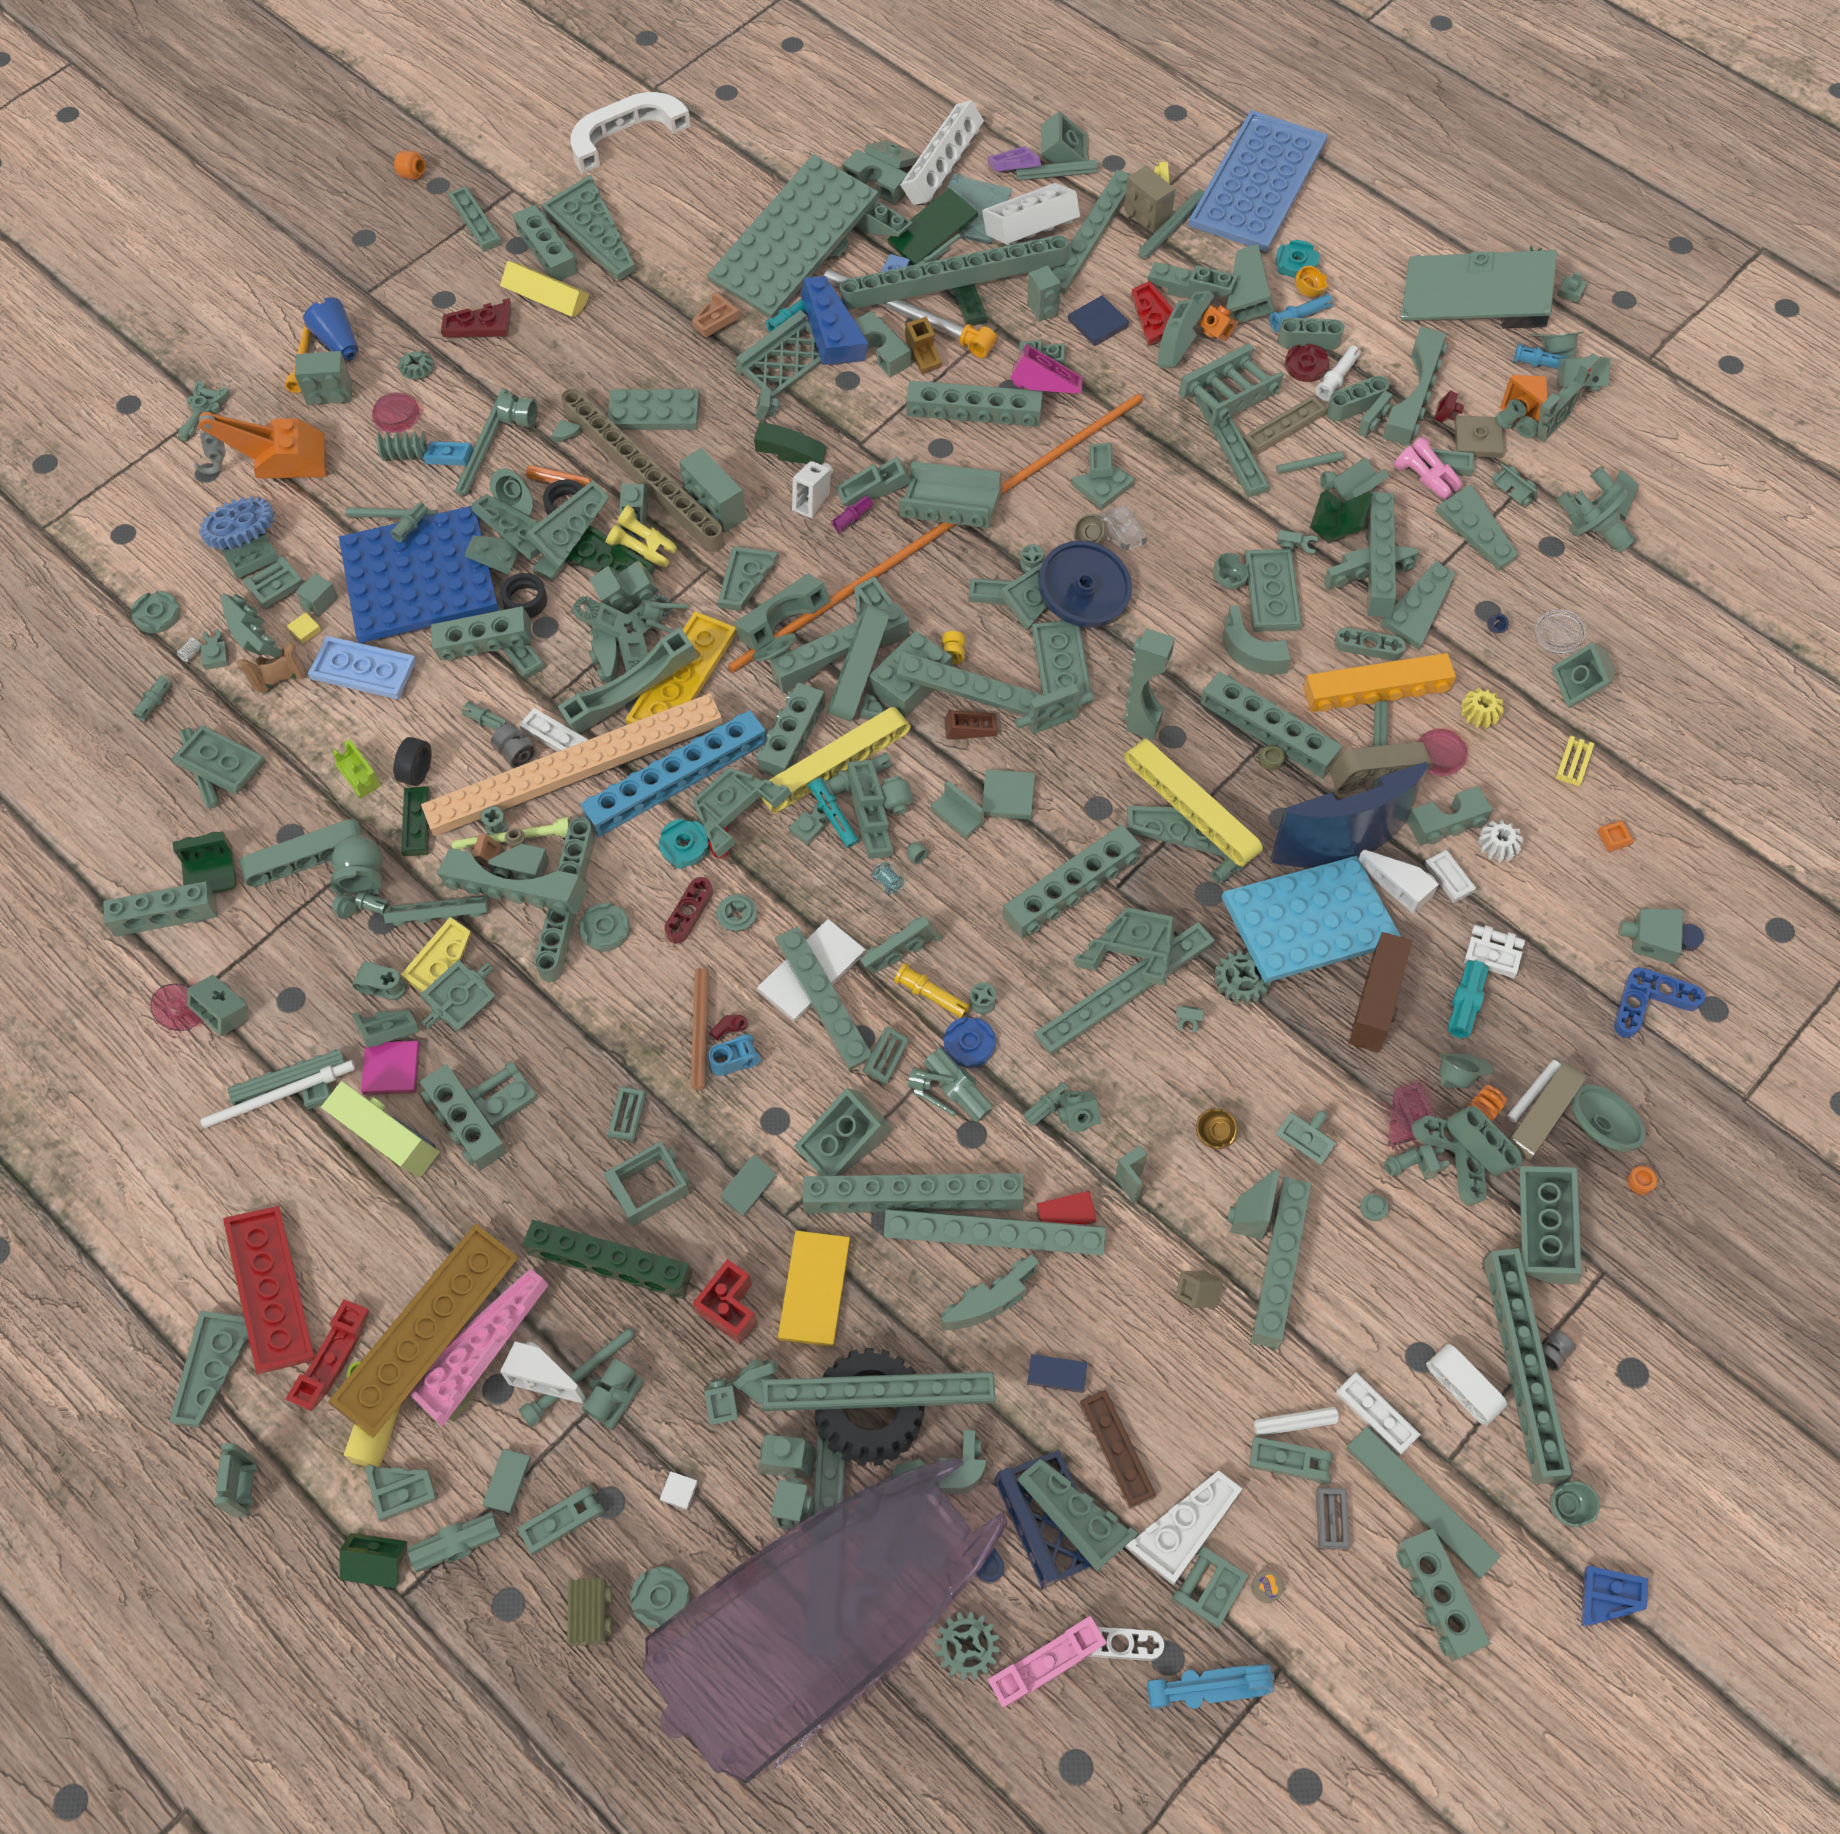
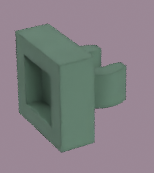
M1574 272L1572 277L1566 275L1557 296L1578 303L1587 283L1581 280L1582 274Z
M762 388L756 402L755 419L764 421L766 414L776 416L777 409L780 407V400L770 398L771 390Z
M1177 1004L1175 1015L1180 1018L1178 1029L1182 1030L1183 1023L1190 1021L1193 1024L1192 1032H1196L1198 1029L1196 1020H1203V1008Z
M1427 1144L1420 1146L1417 1151L1421 1159L1418 1165L1424 1180L1435 1178L1439 1170H1445L1450 1164L1449 1160L1440 1162L1436 1159V1156L1443 1154L1444 1148L1437 1147L1433 1150L1432 1146Z

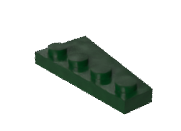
M591 525L565 560V562L595 572H600L607 566H610L618 574L639 561L648 569L651 575L655 572L653 564L623 545L617 544L612 546L605 542L607 535Z

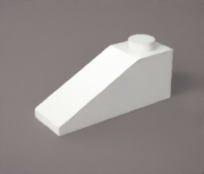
M1363 850L1360 854L1359 861L1365 872L1412 914L1434 896L1439 884L1431 874L1424 872L1420 867L1367 850Z
M514 1342L500 1371L509 1385L584 1404L586 1398L579 1386L540 1346L532 1342H527L526 1344Z

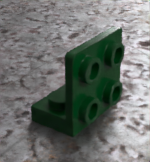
M1328 489L1321 492L1310 528L1328 544L1340 540L1353 532L1360 531L1365 525L1373 493L1368 491L1343 503Z

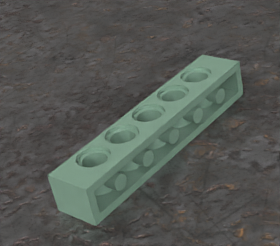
M909 380L906 410L907 416L1040 427L1043 391Z
M1219 671L1203 690L1200 704L1268 746L1275 745L1280 747L1286 757L1322 779L1340 756L1342 745L1335 739L1320 733L1314 726L1307 725L1297 719L1294 714L1284 711L1271 700H1266L1256 694L1253 689L1246 688L1229 675Z
M1121 824L1003 905L1004 920L1021 939L1028 934H1035L1042 924L1048 920H1055L1062 910L1068 906L1070 908L1075 906L1081 897L1087 893L1095 892L1101 883L1107 879H1114L1124 867L1134 865L1139 860L1141 844ZM1109 854H1115V855H1117L1118 857H1110V856H1108V855H1109ZM1093 867V868H1097L1098 870H1097V871H1091V870H1089L1088 868ZM1070 881H1076V882H1078L1079 884L1072 885V884H1070L1069 882H1070ZM1049 895H1057L1059 897L1054 899L1050 898ZM1031 908H1036V909H1038L1039 911H1038V912H1031V911H1029V909H1031Z

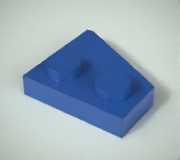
M1592 1566L1585 1567L1581 1626L1587 1627L1646 1610L1648 1578Z

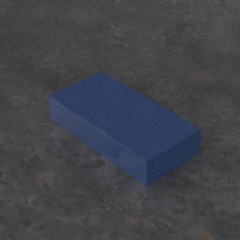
M1031 1354L1027 1385L1084 1393L1087 1362Z

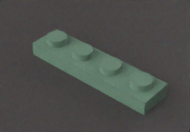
M486 895L387 906L383 916L385 923H393L396 926L407 924L408 921L412 920L426 923L433 921L434 918L444 917L445 920H448L450 917L456 919L459 915L467 914L470 917H479L488 912L490 899Z

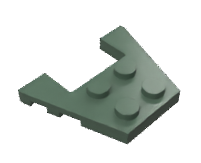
M1592 353L1580 365L1575 381L1568 388H1562L1558 395L1552 393L1541 405L1537 439L1545 442L1569 418L1582 394L1579 390L1588 382L1591 373L1588 371L1594 365H1597L1600 357Z
M728 768L693 799V803L704 825L707 837L712 844V849L720 858L736 844L734 839L723 828L730 824L746 808L751 806L760 796L776 808L792 793L785 785L777 786L772 781L766 779L762 781L756 779L753 775Z
M1127 907L1105 928L1106 932L1099 939L1094 938L1088 944L1089 948L1082 955L1078 953L1073 959L1075 966L1095 971L1107 951L1149 959L1150 961L1142 973L1144 982L1165 986L1175 929L1173 916Z

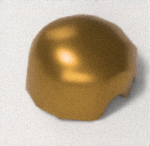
M1209 1108L1198 1117L1195 1127L1200 1141L1212 1149L1228 1148L1236 1140L1239 1130L1236 1119L1228 1111L1217 1108Z

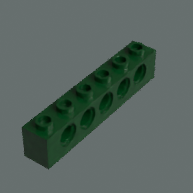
M533 1219L522 1244L529 1256L683 1300L692 1277L689 1263Z

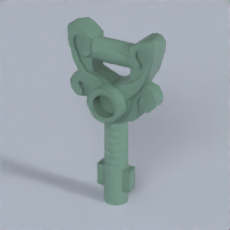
M200 380L196 382L193 390L194 396L187 398V403L193 413L185 425L182 424L178 430V438L181 441L185 442L188 437L193 436L200 414L204 412L218 413L221 410L220 405L225 403L230 397L228 388H220L215 391L205 388Z

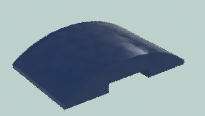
M1420 763L1381 776L1376 788L1338 801L1333 793H1329L1284 808L1270 858L1272 863L1292 867L1313 868L1354 856L1359 858L1363 850L1371 852L1376 850L1395 836L1407 821L1428 770V763Z

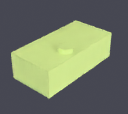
M341 1081L321 1108L399 1166L421 1178L440 1151L385 1112L384 1108L386 1106L374 1097L369 1100Z

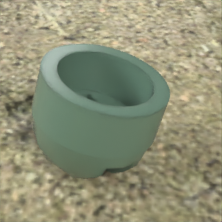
M1323 471L1320 477L1321 489H1334L1332 479L1338 475L1331 471Z
M919 842L911 843L907 848V856L914 864L921 863L929 853V850Z

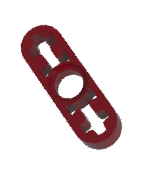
M697 877L690 882L666 922L664 929L666 937L670 942L678 944L688 938L710 901L713 889L711 882L707 878ZM704 886L706 891H701L697 896L696 888L701 889ZM687 905H692L696 908V911L691 915L682 913V909ZM680 925L682 932L677 931L673 934L672 929L676 930Z

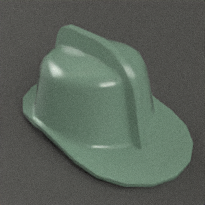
M1584 332L1562 335H1529L1541 336L1545 352L1572 357L1576 354L1578 334Z
M507 468L495 471L490 477L489 482L493 497L529 517L534 505L526 480L521 475Z
M1461 1053L1439 1054V1057L1442 1059L1439 1075L1442 1077L1441 1085L1443 1087L1452 1089L1459 1087L1469 1088L1479 1075H1489L1494 1072V1068L1490 1063L1473 1055Z

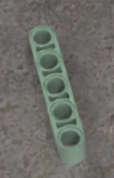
M868 603L865 605L827 713L849 722L853 719L890 612Z
M354 819L345 820L242 857L239 863L246 885L250 887L261 886L331 861L333 851L340 841L351 835H363L359 822Z

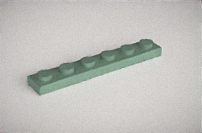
M905 652L900 654L895 673L897 678L1023 716L1030 712V700L1040 695L1037 692Z
M799 926L776 936L775 941L848 1070L850 1071L866 1063L871 1052Z

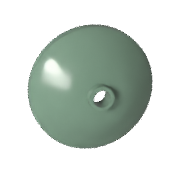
M1583 1085L1579 1088L1571 1100L1572 1110L1578 1124L1589 1137L1604 1147L1621 1152L1635 1151L1644 1143L1646 1132L1643 1122L1636 1111L1623 1098L1597 1085Z

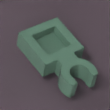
M216 629V636L210 638L207 631H204L203 638L207 644L201 646L204 669L209 670L229 666L228 649L225 641H223L224 637L221 631Z
M819 803L814 805L811 815L804 811L789 827V833L807 846L824 830V824L822 823L829 821L825 813H819L821 811L818 807Z

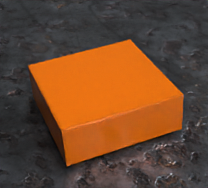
M1623 820L1599 827L1597 831L1608 852L1630 846L1634 842Z

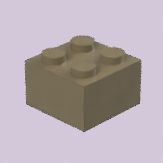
M1144 166L1127 177L1124 210L1140 222L1143 227L1154 233L1172 216L1175 188L1148 166Z

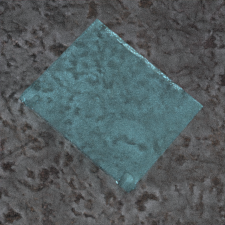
M952 174L947 189L951 188L978 212V218L958 233L961 235L960 238L992 245L994 238L986 235L982 210L1009 200L1012 188L965 178L964 175Z

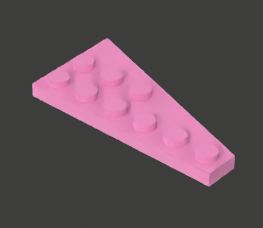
M531 1268L454 1337L409 1393L441 1427H443L548 1287L545 1280Z

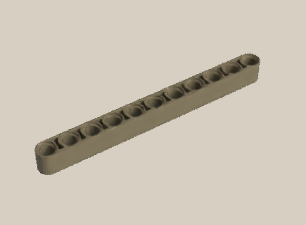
M572 388L562 393L561 399L566 416L574 424L581 425L582 431L637 484H644L649 490L648 494L706 550L715 552L723 547L722 527L703 507L580 391Z

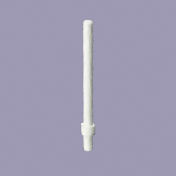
M353 1060L334 1067L332 1065L320 1069V1072L201 1118V1124L203 1128H207L323 1082L326 1084L337 1080L338 1076L356 1070V1066Z

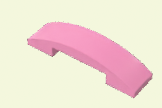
M1089 1616L1018 1663L1010 1665L989 1678L988 1682L1002 1708L1072 1668L1102 1648L1107 1642L1092 1616Z

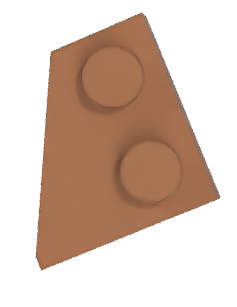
M717 292L711 295L712 301L709 305L704 304L700 313L692 320L693 328L705 338L741 317L739 310Z

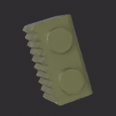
M604 1578L568 1580L567 1643L570 1646L607 1644V1636H612L613 1622L612 1617L607 1615V1606L613 1603L612 1586H608V1582Z

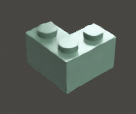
M639 561L619 574L610 566H607L590 578L600 600L604 604L625 614L632 612L643 600H649L659 591L648 569Z

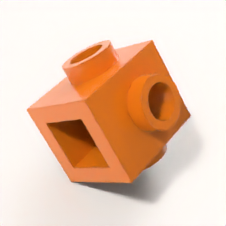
M1210 305L1201 315L1199 325L1204 328L1203 333L1214 339L1216 337L1227 341L1238 321L1229 315L1231 311L1226 307Z

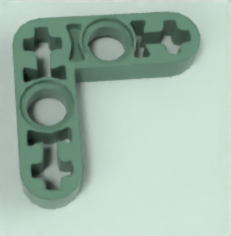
M1424 1116L1414 1121L1412 1132L1418 1141L1455 1151L1458 1193L1461 1200L1469 1206L1484 1201L1487 1193L1485 1168L1450 1132L1447 1120L1433 1116ZM1444 1129L1449 1132L1451 1141L1446 1139ZM1467 1160L1472 1163L1474 1172L1469 1170Z

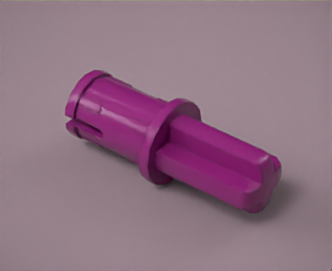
M864 496L854 505H848L843 513L831 520L835 530L842 532L851 523L858 522L859 517L872 508V500L868 496Z

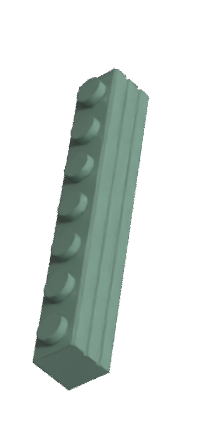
M341 1049L331 1050L328 1054L314 1056L313 1059L308 1061H299L296 1065L282 1067L279 1071L268 1072L259 1078L254 1077L250 1078L247 1082L236 1083L232 1087L227 1088L230 1102L233 1106L317 1074L320 1072V1069L332 1065L334 1067L346 1062L345 1056Z

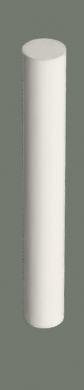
M1552 1060L1509 1112L1506 1117L1510 1122L1516 1123L1561 1066L1558 1061Z

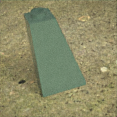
M1258 243L1237 250L1233 274L1238 275V279L1231 294H1229L1227 309L1231 311L1229 315L1237 320L1239 324L1273 313L1275 310Z

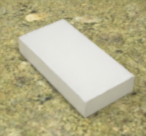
M1447 850L1425 861L1424 865L1453 903L1475 892L1476 887Z

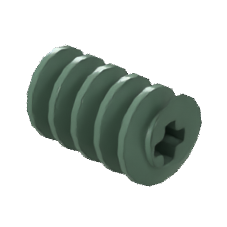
M404 431L403 438H400L398 432H395L394 438H391L390 433L386 432L385 439H382L380 432L377 434V449L383 461H388L389 457L392 461H396L398 457L404 461L407 459V456L410 460H415L416 456L419 460H423L427 450L425 431H422L421 437H418L416 431H413L412 438H409L407 431Z

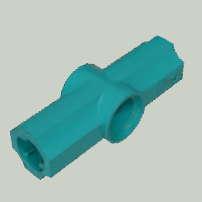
M1474 960L1467 961L1465 964L1461 982L1458 984L1451 1006L1453 1010L1447 1026V1032L1453 1037L1461 1039L1469 1038L1471 1035L1474 1020L1480 1010L1485 993L1483 992V987L1489 967L1484 962Z

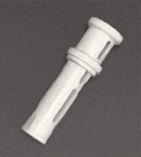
M1350 346L1334 369L1324 375V381L1315 388V393L1320 399L1329 401L1331 394L1343 385L1344 376L1361 355L1360 350L1354 355L1358 347Z

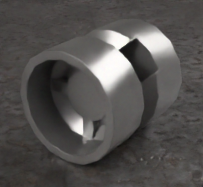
M508 723L498 728L491 738L490 743L492 747L503 756L504 760L512 768L530 763L536 755V746L513 723Z

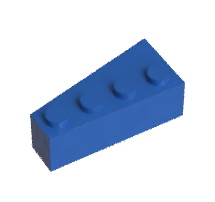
M826 276L804 278L801 298L822 365L864 361L869 343Z

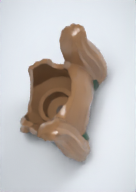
M292 642L282 646V653L278 659L257 657L253 659L254 663L245 659L238 660V668L243 670L247 680L257 692H267L273 684L280 680L289 678L303 679L306 677V668L300 657L296 654V645Z

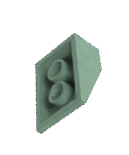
M846 1088L794 1147L820 1176H841L876 1148L894 1127L861 1091Z

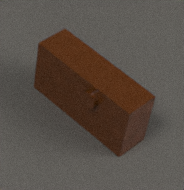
M1381 932L1371 958L1348 1044L1379 1053L1388 1034L1390 1024L1394 1022L1398 1008L1395 1005L1413 940Z

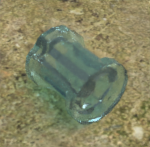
M885 861L873 870L871 877L874 880H878L885 887V892L891 895L901 888L904 878L897 876L890 868V863Z

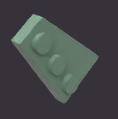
M733 546L718 599V607L742 611L779 559L778 552Z
M923 916L911 921L908 927L901 932L890 935L887 941L879 947H873L868 950L866 955L860 960L865 968L872 974H875L899 962L903 958L904 953L912 951L917 953L924 949V943L932 939L937 943L944 938L940 931Z

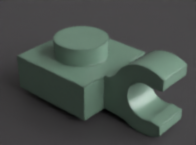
M1279 530L1276 544H1280V547L1283 549L1294 550V547H1301L1306 554L1314 555L1316 550L1308 548L1307 544L1309 542L1317 543L1318 537L1302 536L1300 533Z

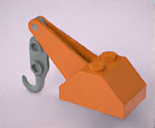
M210 412L200 414L199 427L202 430L200 432V439L204 455L213 463V466L205 468L195 462L194 466L199 472L210 475L216 474L222 469V461L226 454L224 443L254 459L255 478L326 477L324 433L298 418L273 419L263 426L219 416Z

